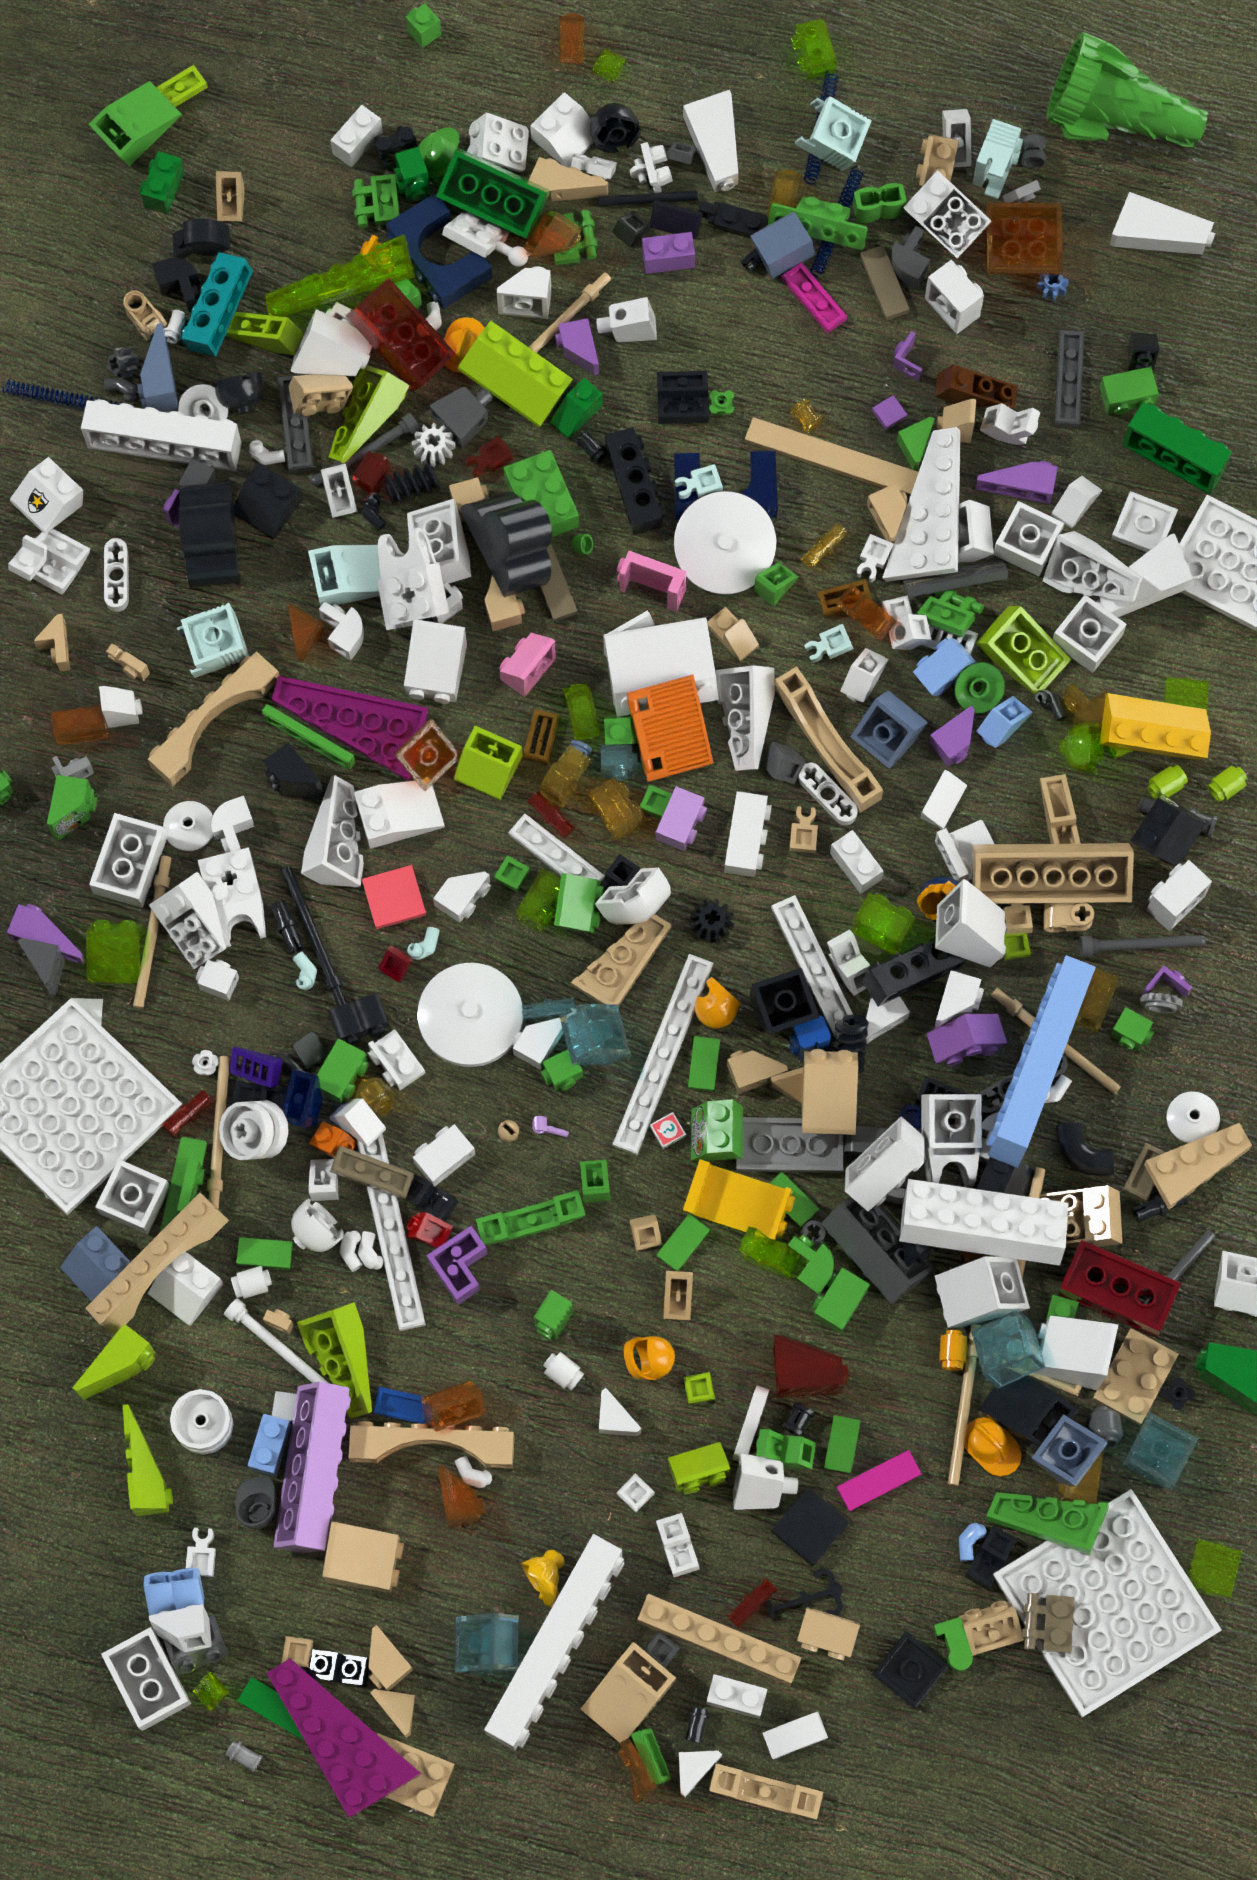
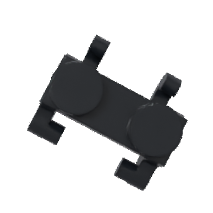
M402 125L397 127V133L389 137H374V148L385 171L394 165L392 159L387 161L389 153L402 147L406 149L418 147L413 130L410 127H402Z

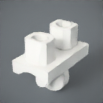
M648 142L641 144L645 164L642 163V159H636L634 161L635 166L630 169V175L632 178L639 179L640 184L646 183V177L648 176L654 193L662 192L661 186L673 181L669 166L656 169L655 165L667 161L666 151L663 145L650 147Z

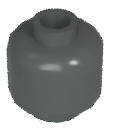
M1107 1406L1095 1408L1094 1412L1088 1415L1086 1419L1087 1429L1108 1442L1104 1449L1113 1448L1118 1445V1442L1124 1435L1121 1417L1118 1412L1110 1410Z

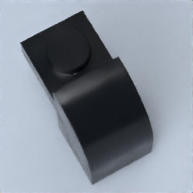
M199 218L183 222V229L172 234L173 254L176 258L182 259L197 251L213 257L219 252L222 253L230 249L229 226L213 219Z
M169 258L152 263L161 295L164 296L181 290L188 312L192 311L193 306L196 304V299H199L196 285L200 284L197 271L193 265L180 258Z

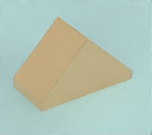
M216 171L217 221L243 220L245 187L241 172Z
M666 1271L663 1319L690 1320L693 1272Z

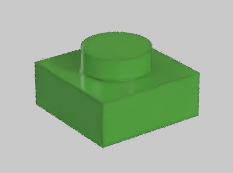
M649 785L639 807L640 811L662 819L672 793Z
M506 856L494 876V880L518 892L530 872V867Z
M1052 1295L1045 1322H1047L1050 1315L1075 1318L1078 1302Z

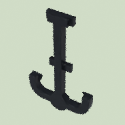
M815 1570L814 1575L816 1578L821 1575L828 1577L830 1582L828 1590L806 1596L805 1591L800 1592L801 1598L772 1606L771 1600L765 1601L771 1620L775 1619L774 1612L799 1604H803L804 1608L810 1607L809 1601L829 1595L835 1598L837 1608L835 1610H827V1613L837 1616L843 1606L840 1597L843 1591L842 1586L836 1583L834 1575L830 1570Z

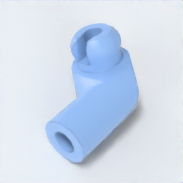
M972 1523L959 1536L960 1561L974 1560L973 1544L978 1539L986 1536L987 1531L984 1525Z

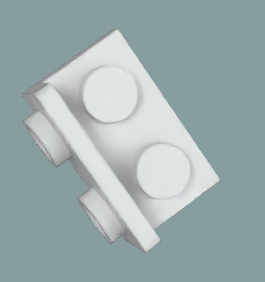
M395 1029L377 1042L371 1041L368 1043L370 1052L367 1053L375 1066L380 1064L385 1070L382 1075L391 1087L395 1085L400 1091L425 1074V1070Z

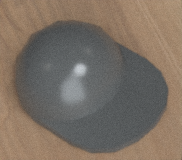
M257 1476L243 1482L237 1489L236 1516L244 1526L251 1530L262 1529L268 1526L274 1520L277 1511L275 1486L269 1477Z

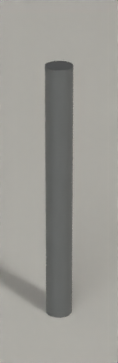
M1207 1230L1166 1277L1177 1281L1212 1242L1215 1235ZM1148 1297L1142 1304H1150V1298Z

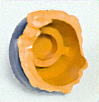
M939 876L923 884L917 903L927 919L936 920L937 905L960 883L959 881L946 876Z

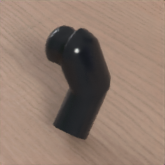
M372 492L364 499L362 515L377 531H381L387 522L378 514L381 498L377 493Z

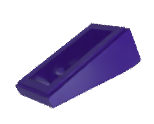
M235 1046L232 1049L229 1073L273 1088L279 1084L283 1059ZM239 1056L243 1057L241 1068L237 1067ZM248 1059L251 1060L250 1071L247 1070ZM256 1063H260L258 1073L255 1072ZM265 1066L268 1067L267 1075H264Z

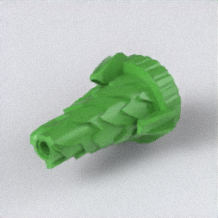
M1081 32L1070 48L1059 72L1049 100L1046 117L1050 123L1059 126L1064 137L1069 139L1107 141L1109 133L1106 128H1116L1131 134L1140 133L1152 139H1156L1158 136L1181 146L1193 147L1194 143L1201 139L1205 131L1208 112L1188 104L1189 100L1168 92L1164 87L1150 80L1114 45Z

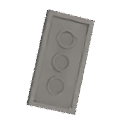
M743 1117V1159H736V1171L843 1173V1134L802 1133V1118Z

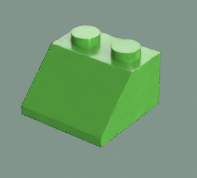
M562 873L554 925L564 930L594 934L595 928H598L601 915L600 912H597L598 908L595 903L604 893V887L601 886L602 882L597 879Z

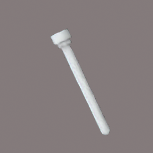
M235 1299L226 1309L224 1315L229 1320L243 1323L312 1383H329L248 1314V1310L245 1308L246 1305L241 1300Z

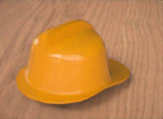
M464 317L455 320L449 326L441 346L440 356L443 364L451 371L462 373L457 369L459 364L485 328L479 321L474 318Z
M985 1417L977 1418L967 1425L964 1447L986 1471L996 1476H1006L1016 1471L1020 1465L1022 1454L1019 1444L1008 1431L990 1418Z

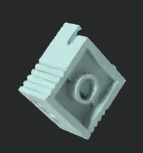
M828 97L825 102L816 98L811 102L810 106H814L815 110L820 112L811 138L804 139L801 136L795 141V145L844 171L855 163L872 120L863 117L862 114L859 115L858 112L855 113V110H851V108L832 97Z
M995 119L992 120L976 161L973 184L982 187L984 181H988L989 183L984 195L998 200L1012 164L1017 165L1023 139L1020 138L1021 128Z
M229 603L225 606L221 605V607L216 609L213 608L207 612L204 611L182 619V626L177 627L180 635L183 636L185 634L196 666V669L190 670L194 678L225 668L227 665L239 663L240 660L242 661L249 655L236 613Z

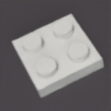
M1130 491L1111 539L1144 552H1149L1167 538L1178 509Z

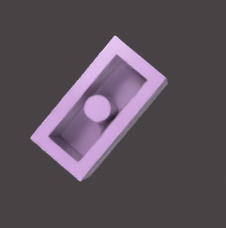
M675 787L656 830V840L685 851L687 844L692 845L695 840L697 830H694L697 821L702 822L707 811V808L704 807L705 798Z

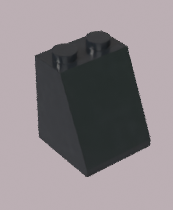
M802 968L751 984L750 1000L759 1024L768 1035L819 1018Z

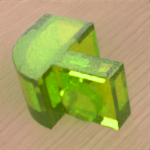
M573 684L570 687L562 688L574 740L599 736L596 710L588 684Z
M748 1227L738 1249L744 1255L743 1259L750 1264L786 1278H790L800 1255L788 1244L771 1240L757 1228Z

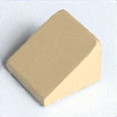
M656 1215L630 1220L636 1251L662 1245Z

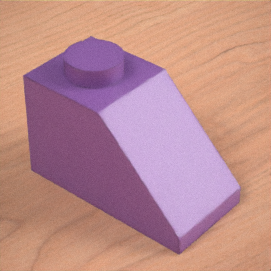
M588 318L559 324V334H555L557 348H562L564 357L593 375L599 374V363Z
M972 706L930 735L929 744L947 767L953 762L955 764L962 762L968 756L975 711Z

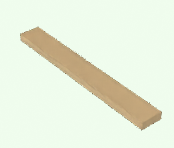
M754 417L745 437V443L883 489L896 483L899 491L903 490L907 497L911 496L919 473L918 471Z

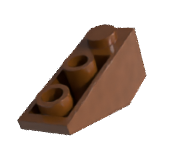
M951 365L937 374L935 397L954 404L969 399H976L977 407L986 408L1002 403L1014 410L1018 386Z

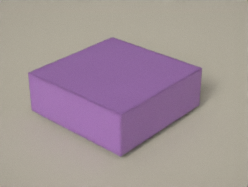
M894 395L872 408V412L886 431L905 420L908 415Z

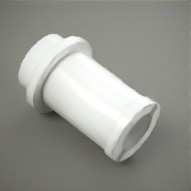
M173 310L168 326L164 328L165 336L169 343L176 344L182 338L181 332L188 318L183 311Z

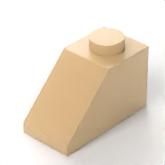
M969 399L944 407L943 415L937 417L936 430L957 427L960 430V442L971 443L975 423L976 399Z
M896 483L868 495L867 507L886 541L893 544L895 543L908 504L905 492L903 490L899 491Z
M745 1050L737 1051L730 1055L731 1058L727 1059V1067L738 1094L769 1084L772 1076L788 1072L787 1065L753 1050L749 1052Z
M376 1625L372 1628L369 1669L373 1674L369 1678L379 1690L384 1686L389 1691L412 1672L413 1668Z

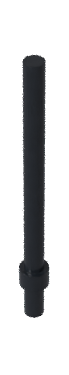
M285 867L282 869V873L326 977V987L329 992H332L337 1006L348 1004L342 991L343 984L341 979L335 974L292 867Z

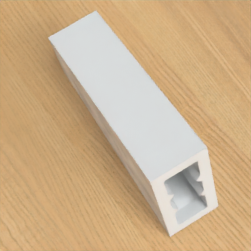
M730 90L683 105V118L714 192L732 189L735 185H738V162Z
M1129 192L1112 233L1110 245L1122 248L1202 255L1205 246L1211 247L1215 233L1211 231L1214 222Z
M1175 533L1169 535L1129 566L1131 570L1142 577L1135 601L1128 602L1099 596L1100 599L1096 603L1118 618L1196 586Z

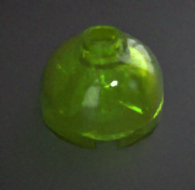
M1080 722L1072 726L1067 731L1065 738H1062L1060 741V753L1064 754L1065 761L1069 767L1077 772L1087 774L1099 772L1100 768H1095L1097 761L1102 762L1104 745H1099L1101 733H1098L1097 727H1102L1099 722Z

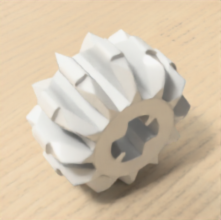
M435 423L432 424L431 429L423 425V433L416 431V440L412 441V448L416 449L414 451L415 457H421V463L423 461H430L433 468L436 465V461L444 465L445 458H452L453 453L451 450L455 449V442L452 441L453 434L451 432L446 433L444 425L437 429Z

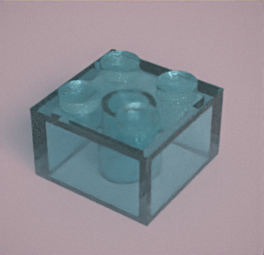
M579 1004L559 1015L572 1065H610L631 1054L618 1004Z
M1019 1309L971 1331L983 1375L997 1389L1045 1367L1033 1323Z
M1149 1413L1122 1466L1171 1491L1199 1438Z
M487 1613L456 1617L455 1672L475 1675L517 1672L519 1615Z

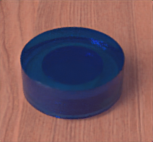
M915 1104L904 1106L899 1113L898 1119L903 1117L917 1131L922 1128L921 1107Z

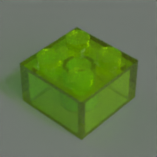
M869 892L854 917L852 933L893 956L902 951L913 931L916 917L912 915L913 913L909 909L890 904L889 899L878 893L874 895Z

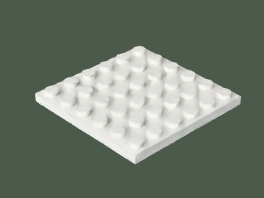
M72 998L0 1063V1151L66 1215H69L112 1174L118 1159L125 1162L183 1107L182 1103Z
M1132 1489L1109 1502L1108 1512L1090 1555L1046 1541L993 1574L1009 1603L1015 1607L1024 1627L1026 1624V1613H1023L1024 1604H1027V1593L1038 1594V1605L1044 1606L1046 1595L1074 1597L1071 1653L1043 1651V1640H1036L1035 1644L1081 1718L1221 1631L1218 1623ZM1037 1615L1036 1630L1044 1631L1045 1615Z

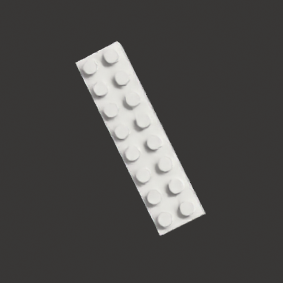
M595 1534L592 1535L484 1731L487 1736L514 1751L518 1746L523 1748L530 1735L528 1730L532 1721L537 1723L544 1710L541 1704L545 1696L550 1699L557 1687L556 1676L559 1672L564 1674L571 1661L569 1656L571 1649L577 1650L584 1638L582 1629L585 1624L591 1625L598 1612L597 1607H595L598 1600H605L611 1589L609 1581L612 1575L617 1577L624 1566L622 1549Z

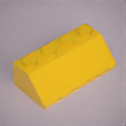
M1106 693L1099 745L1196 761L1208 758L1211 730L1206 709Z

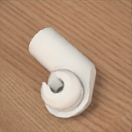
M254 440L250 443L249 453L260 464L270 465L285 462L283 450L270 452L263 447V443L259 440Z
M1061 1074L1056 1083L1050 1087L1045 1103L1060 1101L1072 1080Z
M363 1231L358 1256L365 1267L378 1270L383 1265V1258L377 1256L373 1250L375 1234Z
M467 1456L455 1460V1464L465 1484L476 1488H484L491 1483V1473L486 1470L482 1472L472 1469Z

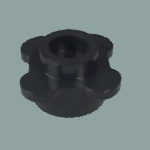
M1175 1378L1169 1388L1163 1389L1162 1396L1173 1405L1175 1410H1182L1188 1400L1194 1399L1195 1392L1184 1384L1182 1378ZM1179 1391L1181 1396H1177L1176 1392Z

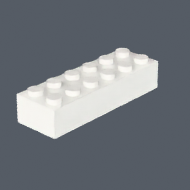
M100 399L95 401L87 400L81 430L89 449L189 464L191 459L198 462L204 460L210 463L213 468L236 471L242 445L237 424L228 419L217 421L203 415L191 417L177 411H170L169 413L159 412V410L152 407L140 409L126 403L114 405Z
M908 1179L903 1198L899 1241L1060 1265L1066 1247L1068 1203Z

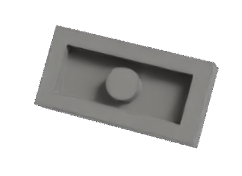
M1035 180L1003 195V199L1006 205L1014 202L1015 206H1018L1035 198L1034 192L1041 188L1038 181Z

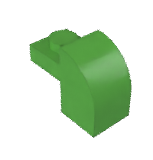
M803 1234L800 1237L794 1235L788 1246L809 1260L797 1279L820 1294L833 1273L834 1257L832 1251L824 1242L816 1250L813 1248L815 1243Z
M760 1429L759 1438L756 1443V1456L781 1461L783 1467L812 1469L816 1442L800 1436H784L770 1429Z

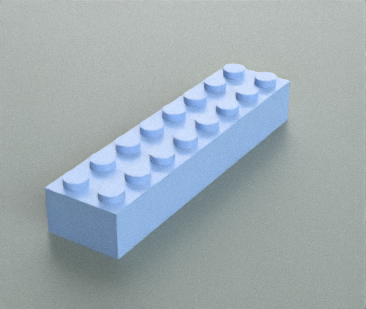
M1067 955L1062 964L1057 962L1039 1005L1038 1013L1031 1026L1030 1034L1021 1052L1020 1060L1013 1073L1012 1081L1005 1094L1004 1102L995 1120L996 1123L986 1145L991 1147L988 1153L989 1157L1018 1168L1028 1148L1095 966Z

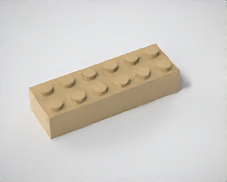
M1129 843L972 845V885L994 903L1132 902L1134 851Z

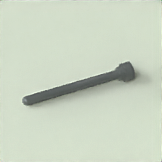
M408 413L401 417L398 426L358 449L345 463L346 467H350L403 434L406 436L408 434L413 435L416 431L418 432L420 428L412 414ZM336 462L335 464L331 465L330 467L342 465V464H344V463ZM321 472L311 478L312 485L318 486L323 483Z
M1202 935L1097 940V938H1092V936H1080L1079 948L1081 957H1092L1098 951L1202 946L1205 944L1206 939Z

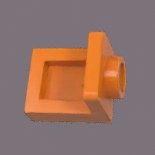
M322 1121L309 1144L313 1148L335 1158L339 1146L354 1150L357 1142L344 1130Z

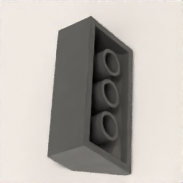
M851 1197L840 1203L821 1223L826 1228L828 1234L845 1250L846 1255L852 1258L863 1274L879 1289L881 1295L891 1304L904 1297L936 1270L928 1259L921 1264L916 1261L909 1268L906 1266L903 1242L899 1241L900 1227L881 1205L878 1207L874 1206L867 1211Z

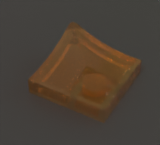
M627 1738L619 1743L621 1750L618 1751V1754L625 1767L628 1766L633 1784L634 1802L638 1803L657 1788V1785L630 1738Z

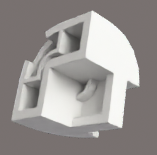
M659 867L641 868L627 886L608 887L595 905L610 923L616 925L641 923L655 915L670 896L671 888Z

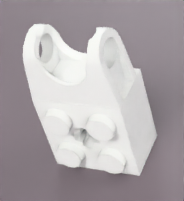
M420 527L411 529L409 549L406 554H403L398 549L390 534L381 535L378 540L380 577L391 625L449 613L439 562L436 563L424 530Z
M249 847L198 860L202 879L213 893L226 947L231 946L230 940L233 926L242 921L253 924L259 933L260 939L266 938L264 904ZM233 880V885H228L227 881Z
M981 1094L921 1095L922 1135L924 1136V1168L927 1182L939 1183L944 1166L949 1162H953L960 1170L964 1187L972 1188L976 1181L980 1148H982ZM948 1118L955 1119V1124L951 1125V1127L948 1124Z

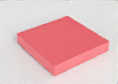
M412 865L362 879L376 929L426 916Z

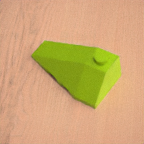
M366 365L365 369L360 368L352 383L353 389L350 394L352 398L349 407H344L342 415L345 417L343 426L336 431L329 458L345 464L399 407L400 403L405 399L406 391L410 385L387 371Z
M355 1302L298 1321L297 1324L305 1347L310 1355L314 1354L321 1364L319 1370L322 1375H328L334 1385L349 1388L350 1406L346 1413L350 1419L372 1412L364 1329Z
M128 1404L123 1405L124 1434L126 1443L129 1442V1448L126 1449V1460L129 1470L132 1469V1473H127L130 1509L137 1517L169 1512V1505L173 1504L172 1489L167 1488L132 1409Z

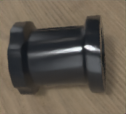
M794 1402L792 1406L794 1410L786 1423L783 1422L781 1427L794 1436L803 1437V1431L810 1418H814L815 1413L809 1408Z

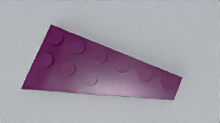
M278 676L272 697L274 704L401 778L411 781L429 712L427 707Z
M292 1659L286 1660L267 1672L269 1679L349 1818L421 1775L415 1767Z

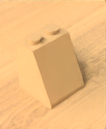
M821 1049L804 1051L802 1133L856 1135L858 1053L848 1050H840L838 1052H825Z
M331 1522L322 1577L328 1584L391 1593L392 1586L397 1587L399 1570H395L397 1559H402L404 1543H400V1537L396 1534Z

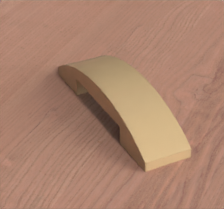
M717 1763L714 1767L709 1788L710 1792L815 1820H817L823 1796L822 1791L754 1775Z

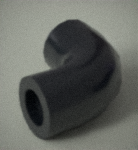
M1064 1123L1056 1126L1061 1154L1072 1167L1084 1174L1097 1176L1114 1175L1112 1149L1097 1150L1090 1148L1084 1140L1082 1123Z

